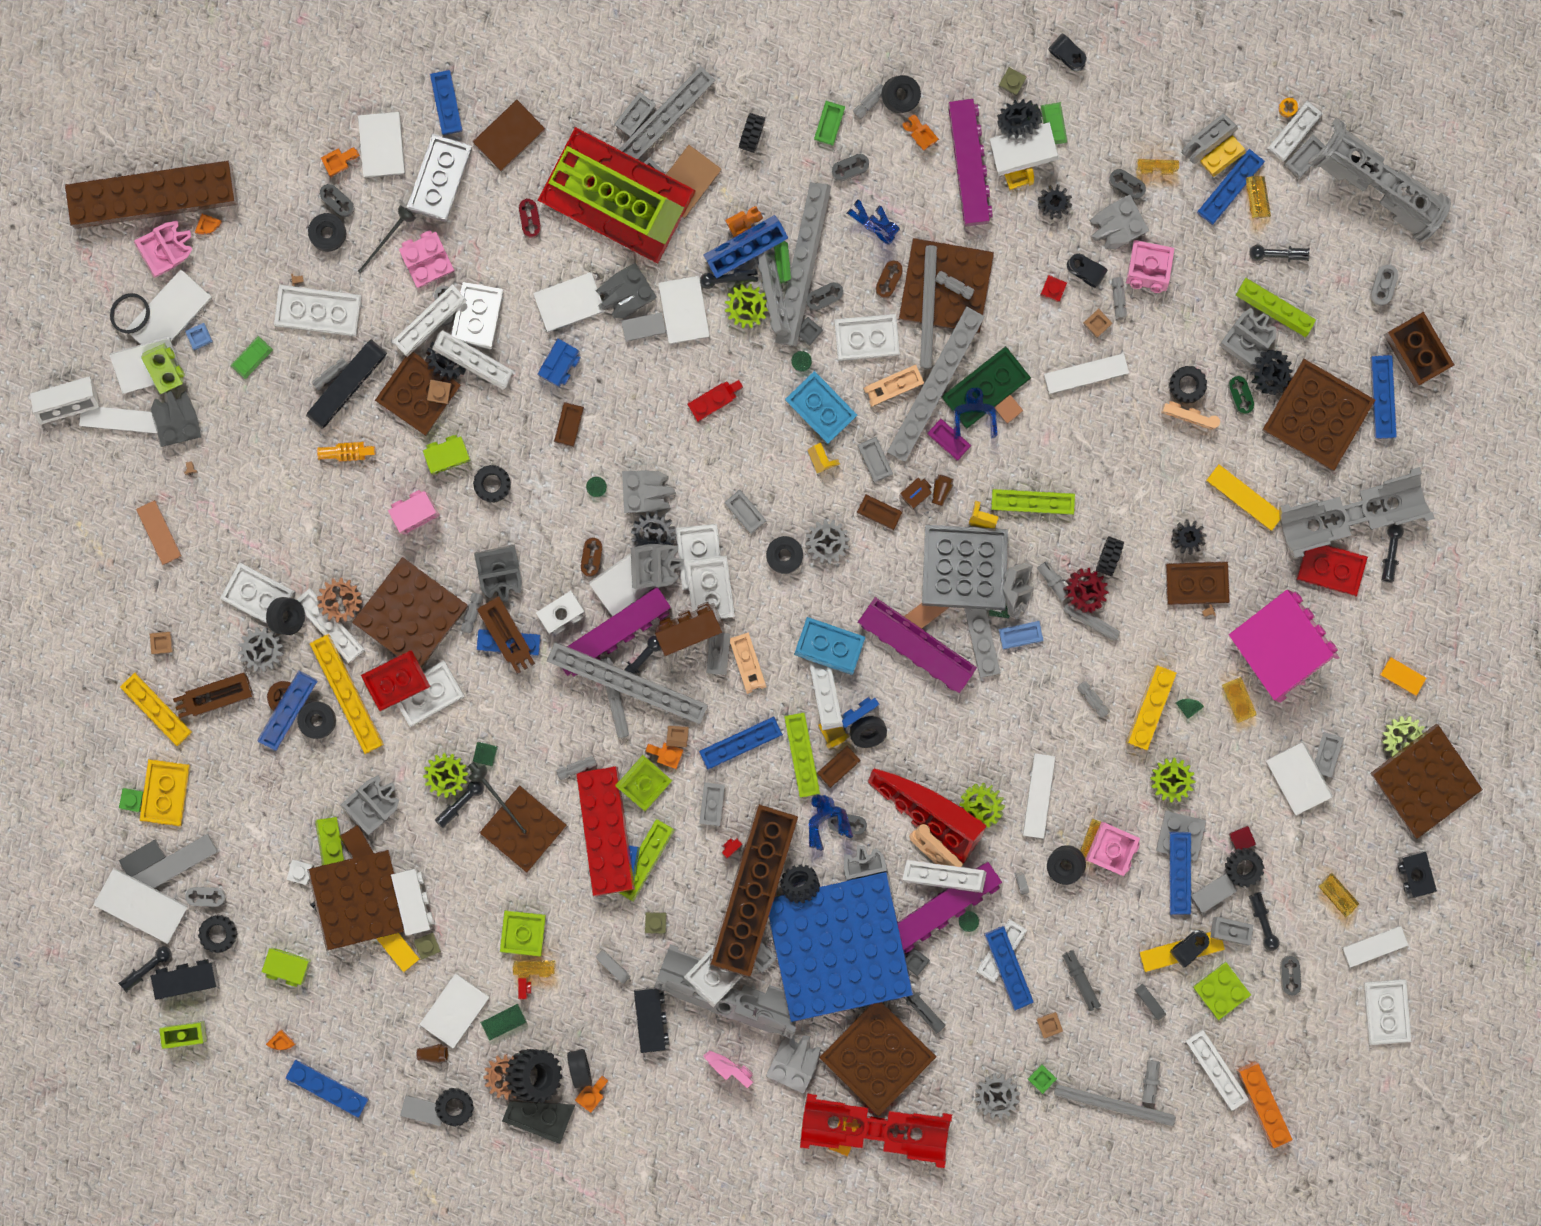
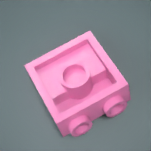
M431 230L420 235L421 239L413 242V239L403 242L401 244L402 248L399 249L417 288L455 271L437 232L432 233Z
M1134 240L1126 283L1130 284L1134 289L1147 287L1154 293L1166 291L1170 280L1174 248Z
M1101 822L1085 860L1124 876L1130 870L1133 854L1139 849L1140 838Z

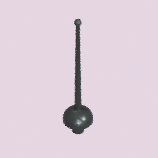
M402 205L398 207L400 219L364 265L358 269L359 273H362L364 267L403 221L412 222L416 219L412 214L413 212L408 211L407 207L405 208Z
M475 762L469 764L468 768L472 774L468 778L472 782L482 781L522 829V832L526 833L527 830L522 827L485 779L487 767L485 765L478 767Z

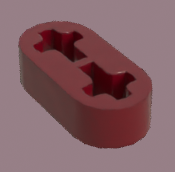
M526 198L519 204L522 230L526 237L536 238L541 233L538 207L534 200ZM527 203L530 206H534V209H531L530 217H528L526 210H523ZM529 220H532L535 227L537 226L533 234L528 230L526 231V228H529Z

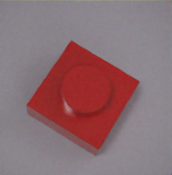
M1048 275L1040 295L1060 302L1068 282Z
M730 838L722 846L724 848L722 851L724 856L728 858L742 845L741 841L738 838L735 840Z
M519 977L518 999H527L528 994H532V982H528V977Z

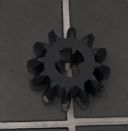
M1058 184L1055 190H1053L1051 185L1048 186V192L1043 189L1041 194L1044 197L1041 196L1037 199V201L1042 203L1038 205V209L1045 208L1042 215L1046 216L1048 212L1051 213L1050 220H1053L1055 214L1058 219H1061V212L1067 215L1069 211L1066 208L1072 207V203L1067 202L1072 196H1065L1066 188L1062 192L1059 191L1060 185ZM1052 198H1056L1055 201L1057 199L1060 201L1057 207L1054 204H1050Z
M1185 520V527L1179 522L1177 524L1179 530H1172V533L1176 534L1177 537H1172L1171 541H1178L1174 545L1175 549L1182 546L1181 554H1184L1187 548L1188 554L1192 555L1193 548L1196 552L1201 550L1198 544L1202 546L1206 544L1200 538H1204L1207 535L1206 533H1199V531L1204 529L1203 526L1195 528L1197 521H1193L1190 526L1189 520ZM1190 532L1192 533L1191 537L1194 539L1193 541L1190 540L1188 543L1186 542L1187 538L1184 537V534H1188Z

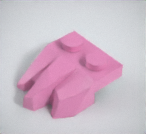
M178 221L164 223L154 228L152 232L134 240L135 246L154 278L174 269L188 258L192 251L190 246L184 245L191 238L190 230L177 232Z
M708 1051L703 1055L725 1080L733 1075L746 1088L753 1083V1073L745 1065L741 1067L727 1057L712 1051Z

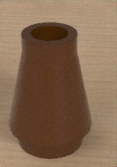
M938 474L937 479H934L931 503L940 506L944 505L954 486L952 484L953 478Z
M437 1044L417 1048V1060L437 1064L447 1062L448 1047L447 1045Z

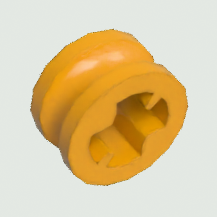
M1293 98L1283 99L1278 107L1279 113L1286 118L1294 116L1298 110L1297 101ZM1284 103H1287V105L1291 103L1293 105L1291 108L1293 112L1290 113L1289 110L1285 112Z

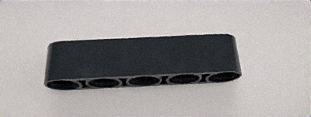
M370 339L310 408L306 417L319 428H325L382 362L387 352Z

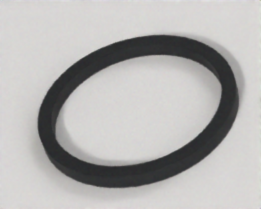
M128 293L122 295L113 303L110 310V321L113 327L125 334L139 331L149 319V305L138 294ZM128 297L141 299L146 308L145 318L142 323L131 330L119 328L114 321L116 306Z

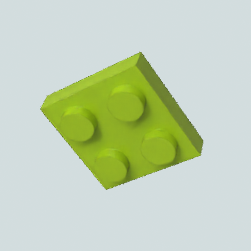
M642 755L615 786L642 810L646 811L672 780Z
M504 910L500 952L542 956L546 915Z
M1227 962L1222 963L1192 986L1217 1020H1220L1251 996Z

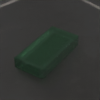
M517 1003L480 1023L490 1041L527 1023V1020Z

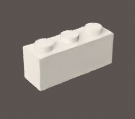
M90 377L30 394L33 414L40 425L99 408L97 390Z
M416 868L392 874L391 877L405 935L432 929L431 925L434 924L432 912L428 913L426 904H429L427 892H423L421 884H424L422 872H418Z

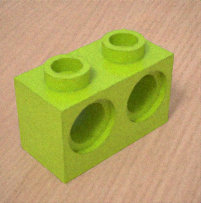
M165 343L142 353L141 356L160 394L183 384V377H185L182 367L180 365L177 366L174 361L176 357L172 348H167ZM161 354L164 356L165 361L159 363L155 361L154 356ZM165 373H172L175 379L167 381L163 375Z

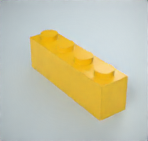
M1159 665L1154 666L1127 737V744L1148 750L1177 672Z

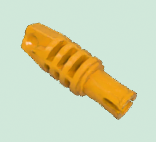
M364 442L338 443L334 447H317L318 460L358 461L365 460L367 455L376 454L375 446H364Z

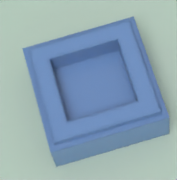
M205 323L185 331L194 351L213 343Z

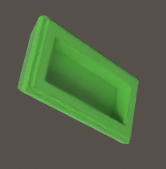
M825 101L814 140L834 145L845 106Z
M1061 102L1040 105L1043 124L1050 122L1055 145L1068 143Z
M786 241L774 246L780 284L791 279L789 250Z
M257 336L230 366L246 380L273 349Z

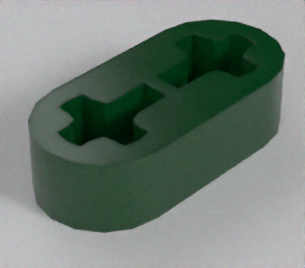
M1235 376L1230 379L1228 390L1236 411L1243 415L1250 413L1254 409L1255 404L1246 379L1242 376ZM1234 380H1237L1238 383L1242 382L1243 386L1240 387L1242 394H1239L1237 388L1233 389ZM1241 396H1243L1245 402L1250 403L1247 407L1248 410L1240 408L1239 405L1242 403Z

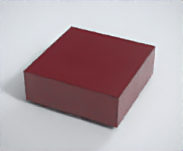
M1248 825L1229 833L1235 850L1238 848L1240 850L1243 848L1248 849L1257 845Z

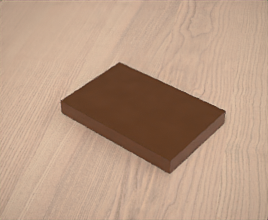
M515 100L472 142L502 172L546 129L518 100Z
M1228 562L1165 564L1167 605L1230 603Z

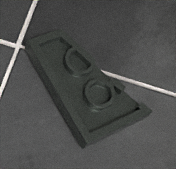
M510 1101L502 1122L560 1144L576 1104Z

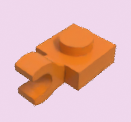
M916 115L908 118L912 124L909 121L902 124L906 131L913 132L911 136L923 151L939 140L927 124L922 125Z
M355 147L344 153L338 148L321 157V160L329 176L332 177L348 169L347 162L360 157Z
M754 206L748 210L747 214L741 211L726 219L725 222L734 238L752 228L751 225L761 221L763 216L757 206Z
M648 743L645 751L659 756L658 763L677 769L683 749L675 746H666V743H663L662 748Z
M601 1076L594 1086L584 1087L575 1101L591 1113L604 1097L600 1091L608 1080Z

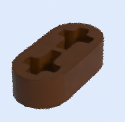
M889 261L882 271L875 289L876 294L880 298H889L898 284L903 271L902 265L898 261ZM896 265L899 273H894L891 279L888 277L890 274L888 267ZM886 281H889L888 289L891 291L882 294V289L879 286H884Z
M597 538L587 539L583 548L581 571L588 577L595 576L600 569L603 545ZM592 541H595L596 545L599 546V550L596 549L594 551V556H590L591 549L587 547L588 544H592ZM592 558V564L596 566V569L592 570L591 573H587L588 571L584 566L588 565L589 559Z

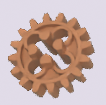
M341 577L339 582L332 578L331 585L325 582L326 589H319L322 596H317V600L322 601V603L318 604L317 607L324 609L321 615L328 614L329 621L334 617L336 618V623H339L340 618L347 622V616L354 618L353 611H360L356 605L362 604V601L357 599L361 596V592H355L357 585L351 587V580L343 583V578ZM335 587L340 589V598H345L347 594L353 595L351 601L343 600V607L346 608V612L343 614L338 611V602H335L331 607L325 604L327 600H336V594L332 591Z
M507 1053L504 1054L503 1059L497 1055V1062L490 1060L489 1063L492 1067L485 1068V1071L489 1072V1074L483 1076V1079L489 1080L485 1087H492L490 1093L492 1094L496 1091L497 1098H500L503 1094L505 1100H508L512 1090L507 1088L508 1081H504L501 1088L496 1086V1081H500L503 1074L497 1073L495 1067L501 1066L502 1072L507 1073L505 1072L506 1068L510 1066L508 1064L510 1058H508Z

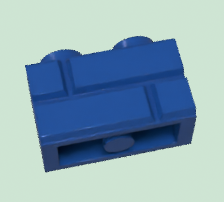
M557 339L537 375L558 388L562 384L565 386L571 376L568 374L571 367L576 368L581 359L578 356L580 351L566 342Z

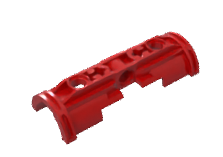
M807 1093L802 1120L800 1148L809 1149L810 1145L839 1149V1145L863 1148L864 1139L884 1141L883 1152L907 1155V1159L933 1162L935 1167L945 1168L948 1131L953 1114L942 1113V1116L939 1117L919 1113L907 1114L889 1111L888 1119L867 1116L868 1108L816 1099V1094ZM832 1116L840 1119V1124L836 1128L828 1125V1119ZM843 1117L847 1118L846 1122L852 1123L853 1119H856L860 1127L856 1128V1131H852L850 1126H845L846 1130H841ZM898 1125L899 1130L905 1131V1126H908L907 1138H903L904 1133H897V1136H893L890 1129ZM914 1128H919L922 1131L921 1138L917 1140L912 1139L910 1136V1132Z

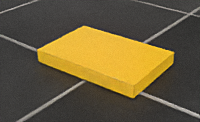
M148 759L139 821L182 826L190 771L189 764Z

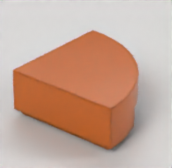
M202 213L195 233L200 235L210 234L219 228L222 221Z
M282 1029L266 1043L268 1047L276 1050H286L296 1044Z

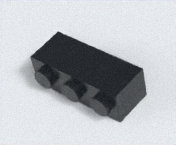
M209 959L196 961L197 965L191 967L188 966V963L176 965V970L168 971V967L155 970L156 974L150 975L155 1000L220 986L215 961L209 963Z
M654 987L634 989L640 1052L665 1051L666 1045L670 1044L669 1034L664 1033V1024H667L666 1012H662L661 1004L665 1003L664 991Z

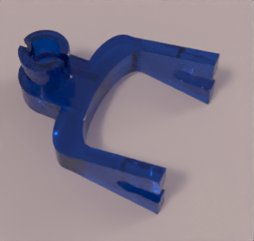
M857 199L853 205L858 209L859 213L856 214L850 208L846 214L863 225L867 230L875 233L883 243L890 245L894 241L897 232L900 231V228L894 222H889L880 205L875 210L877 215L880 216V220L874 215L868 217L861 201Z
M980 388L969 389L965 395V404L957 406L953 411L954 439H958L961 436L959 415L973 411L984 412L990 416L991 438H996L998 434L995 407L983 404V392ZM973 392L977 393V399L972 396Z
M814 795L811 799V804L817 808V814L809 820V847H816V850L819 851L824 850L818 828L825 820L838 816V834L852 838L853 834L846 810L835 806L833 798L829 796Z

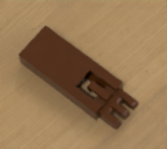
M498 596L477 608L479 615L507 663L512 664L516 673H521L520 668L517 666L520 663L524 670L528 669L525 663L527 659L530 665L533 666L535 662L529 653L531 649L501 598ZM512 637L515 639L517 645L520 648L518 650L516 644L512 643L510 647L512 648L514 653H511L510 649L505 643V641L511 639Z
M243 672L186 691L185 695L173 698L174 703L183 702V704L175 706L176 710L185 708L186 712L178 714L179 718H183L189 715L198 716L252 698L254 694L247 673ZM209 693L212 701L205 703V697L196 699V697Z

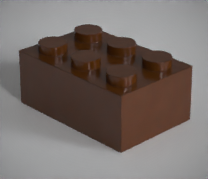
M1424 311L1384 334L1385 339L1414 388L1455 365Z
M702 603L697 606L698 609L695 611L685 610L679 613V617L673 620L666 618L659 622L660 625L657 626L655 635L664 656L723 633L724 624L715 603Z

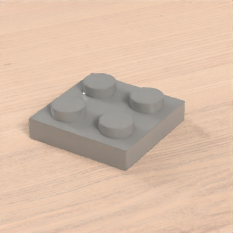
M1165 811L1156 851L1170 854V832H1191V860L1197 861L1206 820Z

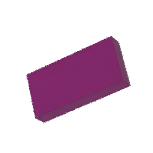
M941 418L927 433L930 438L956 461L972 446Z

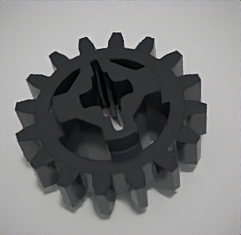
M1024 99L1020 103L1014 100L1013 105L1007 103L1006 109H1000L1001 114L997 115V123L1002 134L1006 133L1008 138L1014 135L1015 139L1019 135L1025 138L1026 133L1034 134L1033 129H1039L1038 124L1042 123L1041 110L1037 103L1033 105L1032 100L1025 103Z
M431 342L430 348L426 352L428 356H426L425 362L429 363L428 370H434L433 376L440 374V380L446 376L447 380L450 381L452 376L457 380L460 374L464 375L466 373V368L460 365L453 369L455 365L459 364L452 360L449 364L447 357L438 352L435 354L436 351L432 349L434 342Z
M1267 350V352H1260L1261 357H1255L1257 363L1251 364V367L1254 368V371L1250 372V375L1254 376L1251 382L1256 383L1255 389L1261 390L1263 394L1276 395V392L1282 393V387L1287 388V380L1291 381L1292 379L1289 376V373L1293 372L1292 369H1289L1292 362L1286 361L1288 356L1282 355V351Z
M649 511L646 513V517L640 515L639 521H634L633 526L635 528L631 529V534H634L631 540L633 542L637 541L635 547L647 544L673 546L674 542L672 540L676 538V534L673 532H675L676 527L670 526L672 520L666 521V514L659 517L658 511H655L654 516H651ZM641 527L643 528V531H644V534H643L642 537L640 536V529H641ZM665 531L667 532L666 540H664V536L662 535Z

